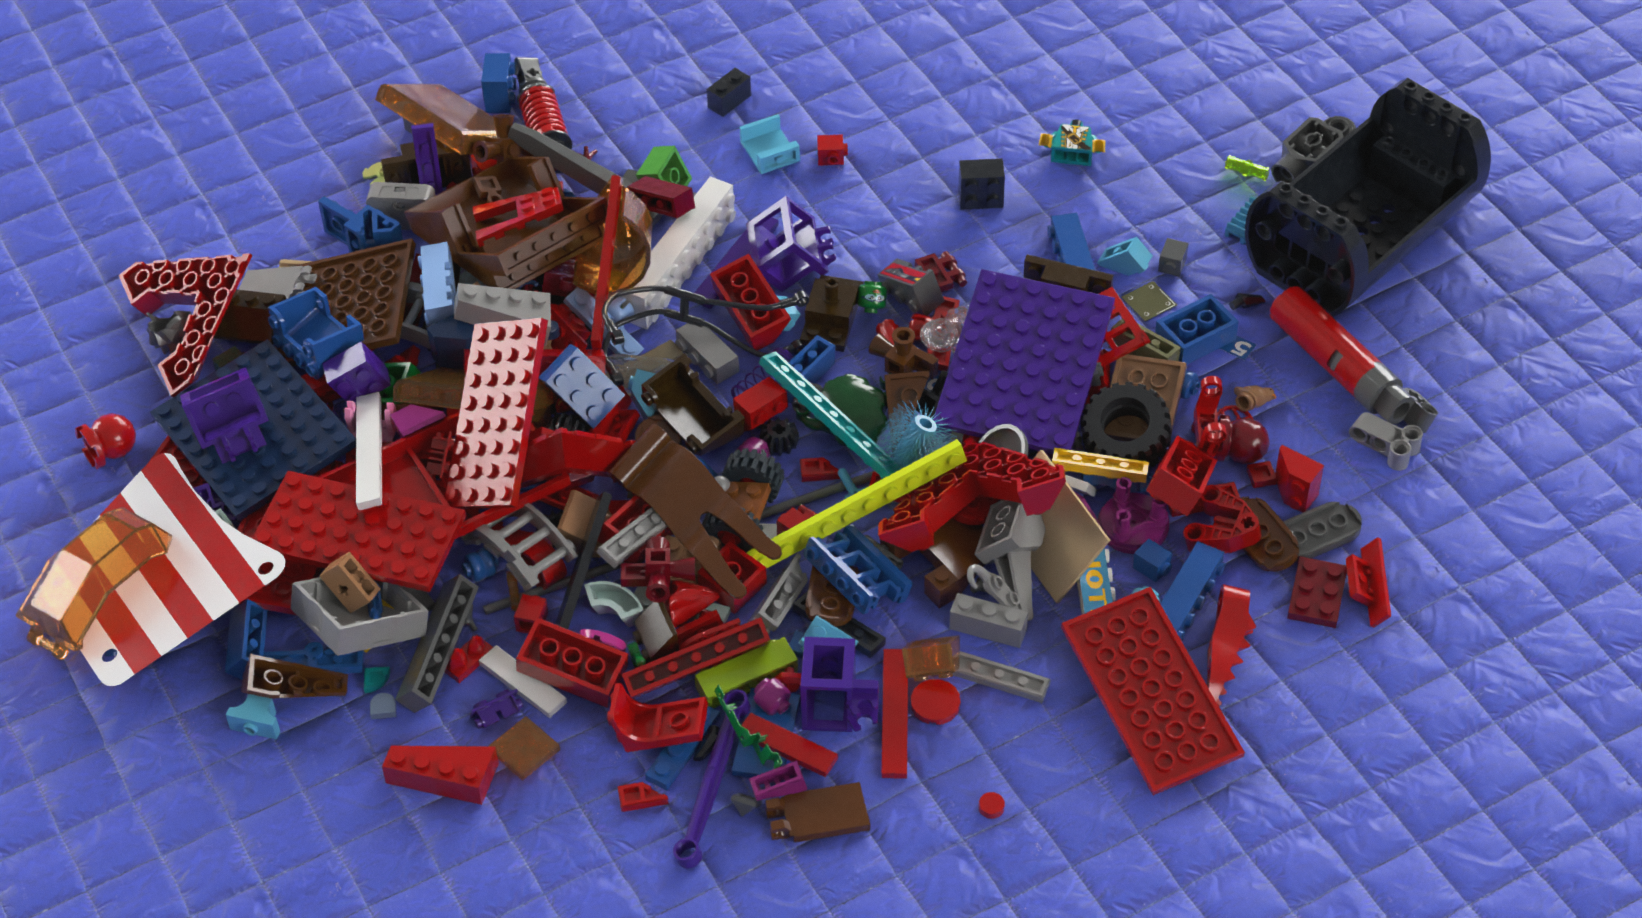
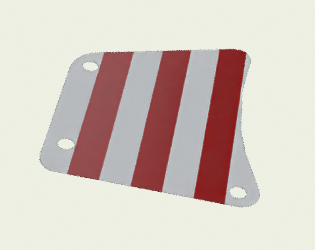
M162 453L146 464L53 565L45 577L43 592L45 598L97 677L104 685L116 686L128 680L276 579L285 567V559L280 552L242 534L223 521L193 489L176 458L171 454ZM263 563H273L272 571L264 575L259 574L258 569ZM57 577H67L68 580L64 586L60 588L53 587V582ZM116 649L117 656L112 661L104 662L102 660V655L107 650Z

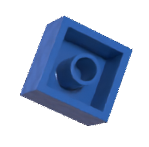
M485 53L481 84L486 113H511L512 104H515L516 96L513 91L517 90V77H513L515 75V62H511L510 53Z

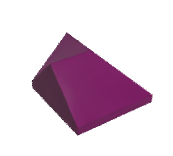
M412 404L390 414L399 438H403L446 418L445 413L442 411Z

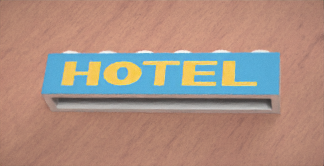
M1108 548L1102 550L1077 581L1081 614L1116 600L1115 587H1110V582L1113 580L1112 568H1107V563L1110 560Z

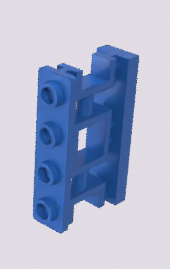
M853 524L845 526L843 532L837 531L833 543L825 544L819 537H810L803 553L804 557L862 614L868 613L869 608L875 609L880 596L883 595L888 596L893 602H905L913 584ZM856 565L863 573L856 574L850 566Z

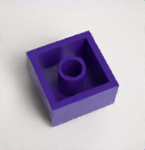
M362 341L322 363L327 384L346 402L354 401L356 404V397L380 392L391 386L386 365Z

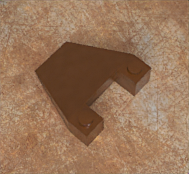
M951 518L934 532V545L920 551L936 568L925 575L924 594L939 609L953 601L957 593L961 594L970 584L967 578L969 566L978 564L984 567L986 565L974 555L983 530L981 525H967ZM880 540V545H886L888 551L899 559L912 553Z

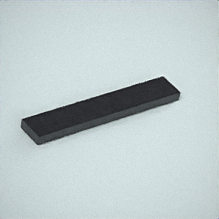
M606 492L601 493L596 499L555 625L565 629L569 628L612 498V494Z

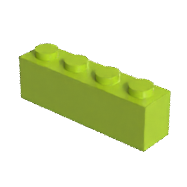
M785 637L778 640L774 639L762 647L748 651L736 658L725 660L715 667L701 670L695 675V688L700 697H706L708 706L716 708L721 706L714 692L718 684L725 695L735 689L743 690L747 695L750 693L751 688H756L762 680L774 678L779 673L784 672V669L787 667H793L794 673H798V659Z

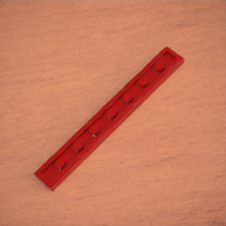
M612 175L591 332L592 349H602L605 325L602 317V307L609 294L622 192L621 177L617 175Z

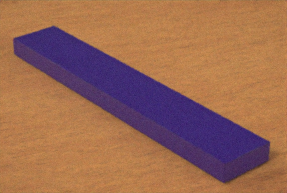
M770 218L762 226L773 233L779 226V220ZM747 229L711 273L747 254L751 256ZM709 274L694 293L703 295L707 299L719 300L720 298L713 289ZM703 304L702 306L711 309L714 305Z

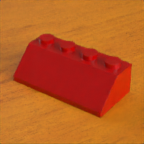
M749 254L710 273L713 289L722 301L753 305H771L779 302L778 297ZM726 307L751 348L757 351L775 342L791 320L785 308L771 311H755Z

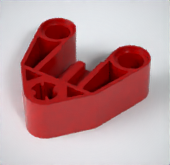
M1207 485L1200 497L1203 511L1209 516H1214L1213 525L1191 523L1183 531L1186 547L1190 553L1197 541L1221 550L1224 553H1232L1258 543L1262 536L1259 520L1246 502L1216 485Z

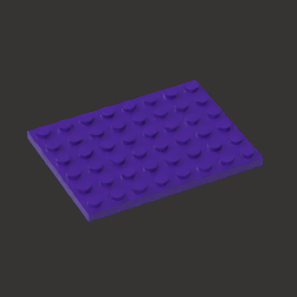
M981 269L933 421L936 420V424H951L939 425L940 429H951L953 432L982 438L989 430L998 425L1011 424L1024 432L1028 441V449L1043 450L1049 454L1054 453V448L1072 450L1114 308L1115 298Z

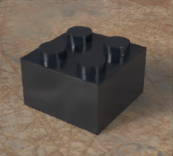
M1003 158L959 160L958 193L960 210L1004 208L1005 173Z

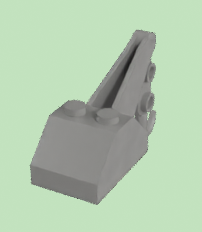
M1001 500L992 504L974 555L983 564L995 563L999 575L988 572L978 564L969 566L967 570L968 581L974 589L978 588L974 580V573H976L983 580V587L988 594H991L1002 606L1027 611L1028 621H1031L1034 617L1031 551L1040 548L1046 531L1041 514L1027 516L1022 503Z

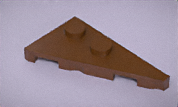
M929 371L884 375L889 420L891 417L893 419L898 418L893 414L895 410L897 411V416L901 413L900 411L905 413L903 410H908L906 409L907 406L914 412L929 378ZM889 421V426H891V427L896 426V425H894V424H896V423H894V421H893V424L890 423L891 421Z

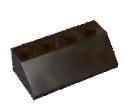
M236 289L214 338L260 344L268 339L273 345L272 336L274 333L268 321L270 316L268 307L286 300V296Z

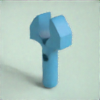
M841 468L837 472L848 491V495H845L844 499L866 488H857L845 468Z

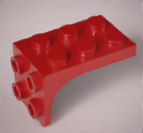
M616 683L614 692L611 693L610 711L607 712V721L615 730L619 743H622L626 753L702 741L708 701L704 696L662 704H644L631 698L625 691L622 683Z

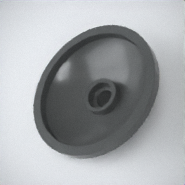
M1002 424L992 428L978 442H987L999 448L1003 447L1026 454L1028 457V441L1024 432L1011 424Z

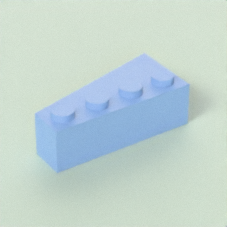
M447 242L420 247L421 256H418V263L420 269H422L420 280L423 288L422 298L427 326L433 325L454 314L456 287L452 254Z

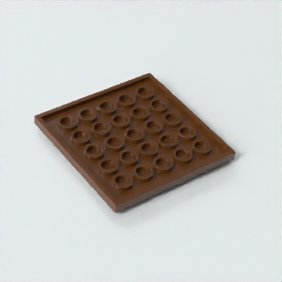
M412 238L295 265L312 267L310 274H317V279L312 284L304 283L303 291L317 287L326 294L331 315L346 328L348 327L346 319L348 315H351L361 323L364 335L362 342L370 350L399 343L416 243ZM275 347L292 367L298 366L291 357L288 358L284 351Z

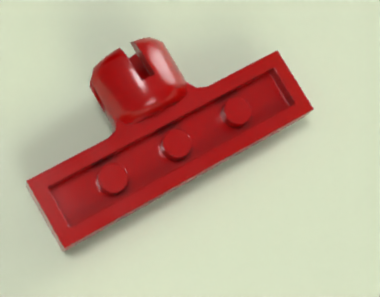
M943 296L945 301L934 310L933 317L915 313L911 317L914 320L910 321L908 328L912 329L915 333L914 341L927 343V353L939 359L938 370L947 371L960 300Z

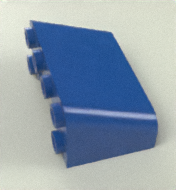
M317 287L268 307L270 314L268 321L273 329L274 335L272 340L274 345L284 351L288 358L291 357L298 367H302L310 377H314L316 380L325 374L322 363L364 340L362 324L351 315L346 316L347 328L330 313L327 295Z

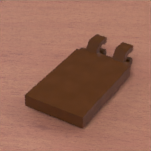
M860 782L784 795L781 799L765 800L767 819L784 816L786 819L770 822L772 840L787 839L793 836L795 843L870 830V821Z

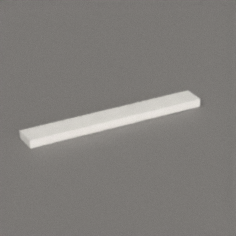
M379 392L356 397V505L358 510L382 505L381 396Z

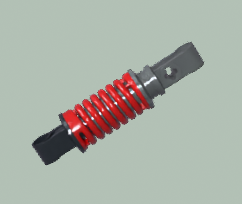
M516 57L514 60L515 76L519 83L520 93L517 97V103H519L518 107L521 110L525 126L572 149V141L568 135L555 90L543 79L538 58ZM554 168L556 174H564L561 171Z

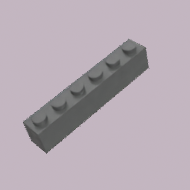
M461 574L443 583L427 622L426 636L420 638L395 698L396 701L414 713L432 704L479 587Z

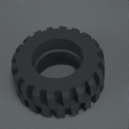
M1118 382L1112 384V387L1109 389L1107 387L1100 389L1099 395L1094 394L1089 399L1090 404L1085 405L1083 409L1084 415L1081 416V432L1086 452L1146 461L1152 467L1159 463L1158 457L1163 458L1167 448L1170 447L1172 435L1169 408L1166 407L1164 399L1158 397L1155 390H1146V385L1140 383L1138 386H1134L1133 382H1125V385H1119ZM1127 415L1139 417L1149 425L1142 436L1126 442L1114 440L1104 432L1111 421Z

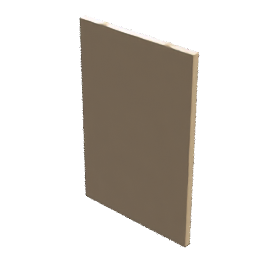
M1040 450L1034 457L1046 460L1049 465L1055 467L1043 450ZM1067 481L1051 509L1041 514L1046 529L1043 543L1040 548L1031 551V569L1056 603H1060L1111 541Z

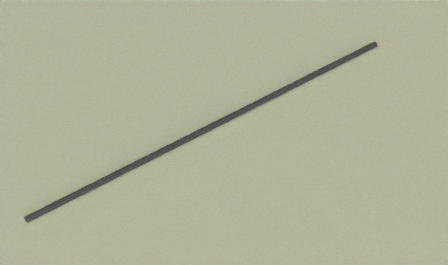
M874 470L851 479L855 486L870 482L872 473L876 471ZM839 482L764 508L760 520L790 510L792 507L796 508L801 504L804 505L847 489L843 482ZM605 563L588 569L584 581L620 569L621 564L613 568L609 563ZM571 576L561 579L546 590L539 586L484 605L483 610L488 615L519 604L523 594L542 596L566 588Z

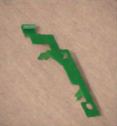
M718 684L714 692L743 747L752 745L762 765L767 760H773L775 763L774 769L780 767L782 760L779 754L772 752L768 744L765 745L762 751L758 743L764 742L768 735L761 736L760 733L750 735L748 729L740 725L733 711L737 708L736 704L726 705L723 700L725 694Z

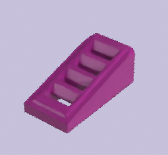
M797 761L749 779L757 801L808 790ZM775 782L776 785L770 786V783ZM765 784L766 789L761 790L759 785Z

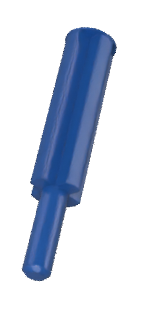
M381 591L368 603V612L371 619L382 618Z

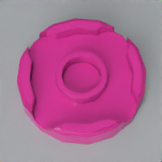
M592 629L580 630V635L623 652L626 651L627 644L616 636Z

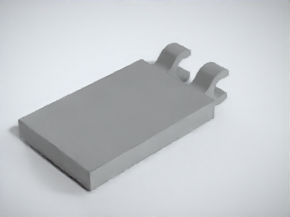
M311 266L247 270L239 290L282 294L288 299L304 292V283H315L318 275L310 274Z

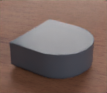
M379 693L371 699V719L396 717V702L391 694Z

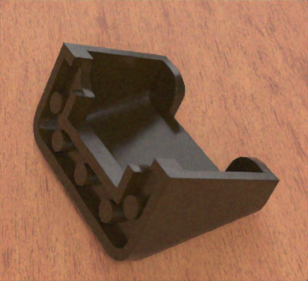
M684 353L641 384L643 393L641 398L647 406L651 405L685 441L686 447L691 453L702 456L743 435L745 417L738 409L732 413L733 409L730 406L726 408L699 380V373L697 371L694 372L689 367L692 360Z

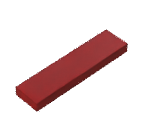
M751 712L741 725L748 729L750 735L760 733L761 736L768 735L764 742L758 743L759 746L764 748L768 744L772 752H777L779 756L792 762L797 761L798 765L823 777L828 775L838 760L837 753Z

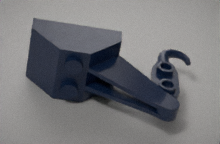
M530 280L516 288V290H521L524 285L528 284L536 287L538 283L535 280ZM453 314L427 327L432 356L440 367L464 369V349L471 348L474 324L454 319ZM551 320L548 340L557 339L560 335L559 324L556 321Z

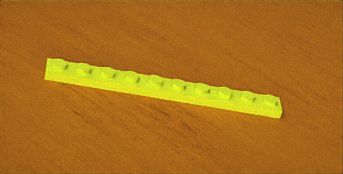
M956 439L775 536L771 540L781 547L782 555L779 559L772 560L754 548L746 553L763 564L766 569L806 548L810 537L823 539L963 464L967 459L961 443Z

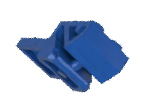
M325 196L318 200L324 232L348 245L349 253L403 240L401 224L396 219L383 214L379 209L367 205L355 214L352 210L345 209L336 201H332Z

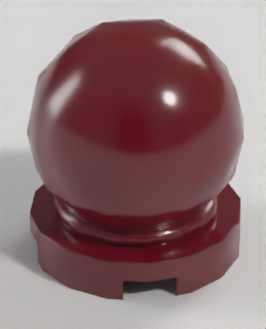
M1219 415L1218 422L1226 426L1227 438L1221 442L1214 458L1219 462H1224L1225 457L1229 456L1234 462L1243 465L1253 464L1262 459L1270 445L1266 428L1259 421L1251 418H1241L1232 423L1229 415Z

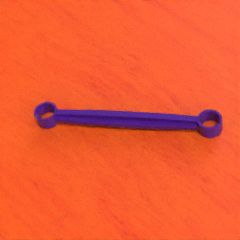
M731 690L723 698L726 705L732 704L737 700H744L740 706L733 710L738 721L746 716L751 709L750 701L743 690ZM725 715L708 761L686 836L678 841L673 848V854L678 864L686 869L697 866L702 860V851L698 844L713 807L736 734L727 715ZM695 849L691 856L687 858L680 857L685 850Z

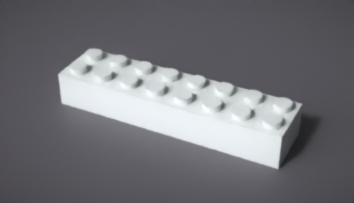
M709 177L694 196L696 208L675 220L621 290L654 285H669L681 289V285L686 279L690 278L696 265L702 262L703 256L708 250L710 251L713 248L717 238L723 235L727 225L735 219L733 185ZM661 291L628 294L622 296L627 299L622 304V307L624 308L631 303L634 315L652 309H663L669 305L670 299L673 296ZM659 314L640 318L629 323L648 329L652 323L657 321Z

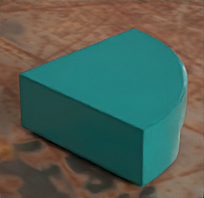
M390 667L365 668L364 692H374L383 687L390 677Z

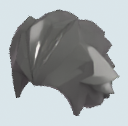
M174 311L170 318H157L147 312L146 314L152 320L147 324L150 345L155 346V349L160 347L164 355L169 351L170 354L175 352L178 343L183 341L185 335L183 331L189 314L192 315L190 311Z

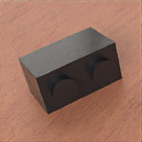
M734 68L706 89L708 108L722 117L751 96L750 76Z

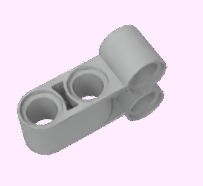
M1364 412L1349 429V434L1353 440L1387 456V463L1393 470L1401 471L1406 469L1409 465L1410 456L1417 455L1420 452L1423 431L1415 425H1408L1402 429L1371 413Z

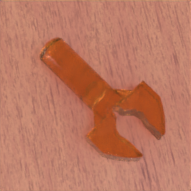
M506 571L511 610L516 611L520 602L518 582L510 571Z

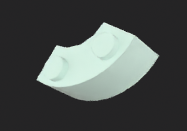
M596 581L584 585L591 607L599 615L606 613L618 615L628 627L634 626V621L646 610V607L635 594L626 587H621L620 584L609 581Z

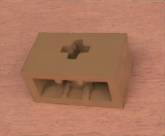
M350 552L331 562L319 576L350 613L368 604L380 591V587L366 573L365 569Z

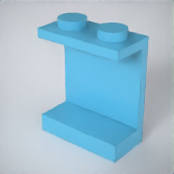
M779 114L740 126V142L761 174L800 161V146L797 141L789 143L780 128Z

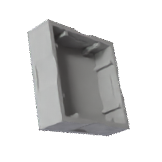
M320 577L292 584L291 610L337 656L426 636L428 610L399 585L374 580L380 585L381 598L394 609L383 606L382 618L371 619L368 612V604L350 613Z

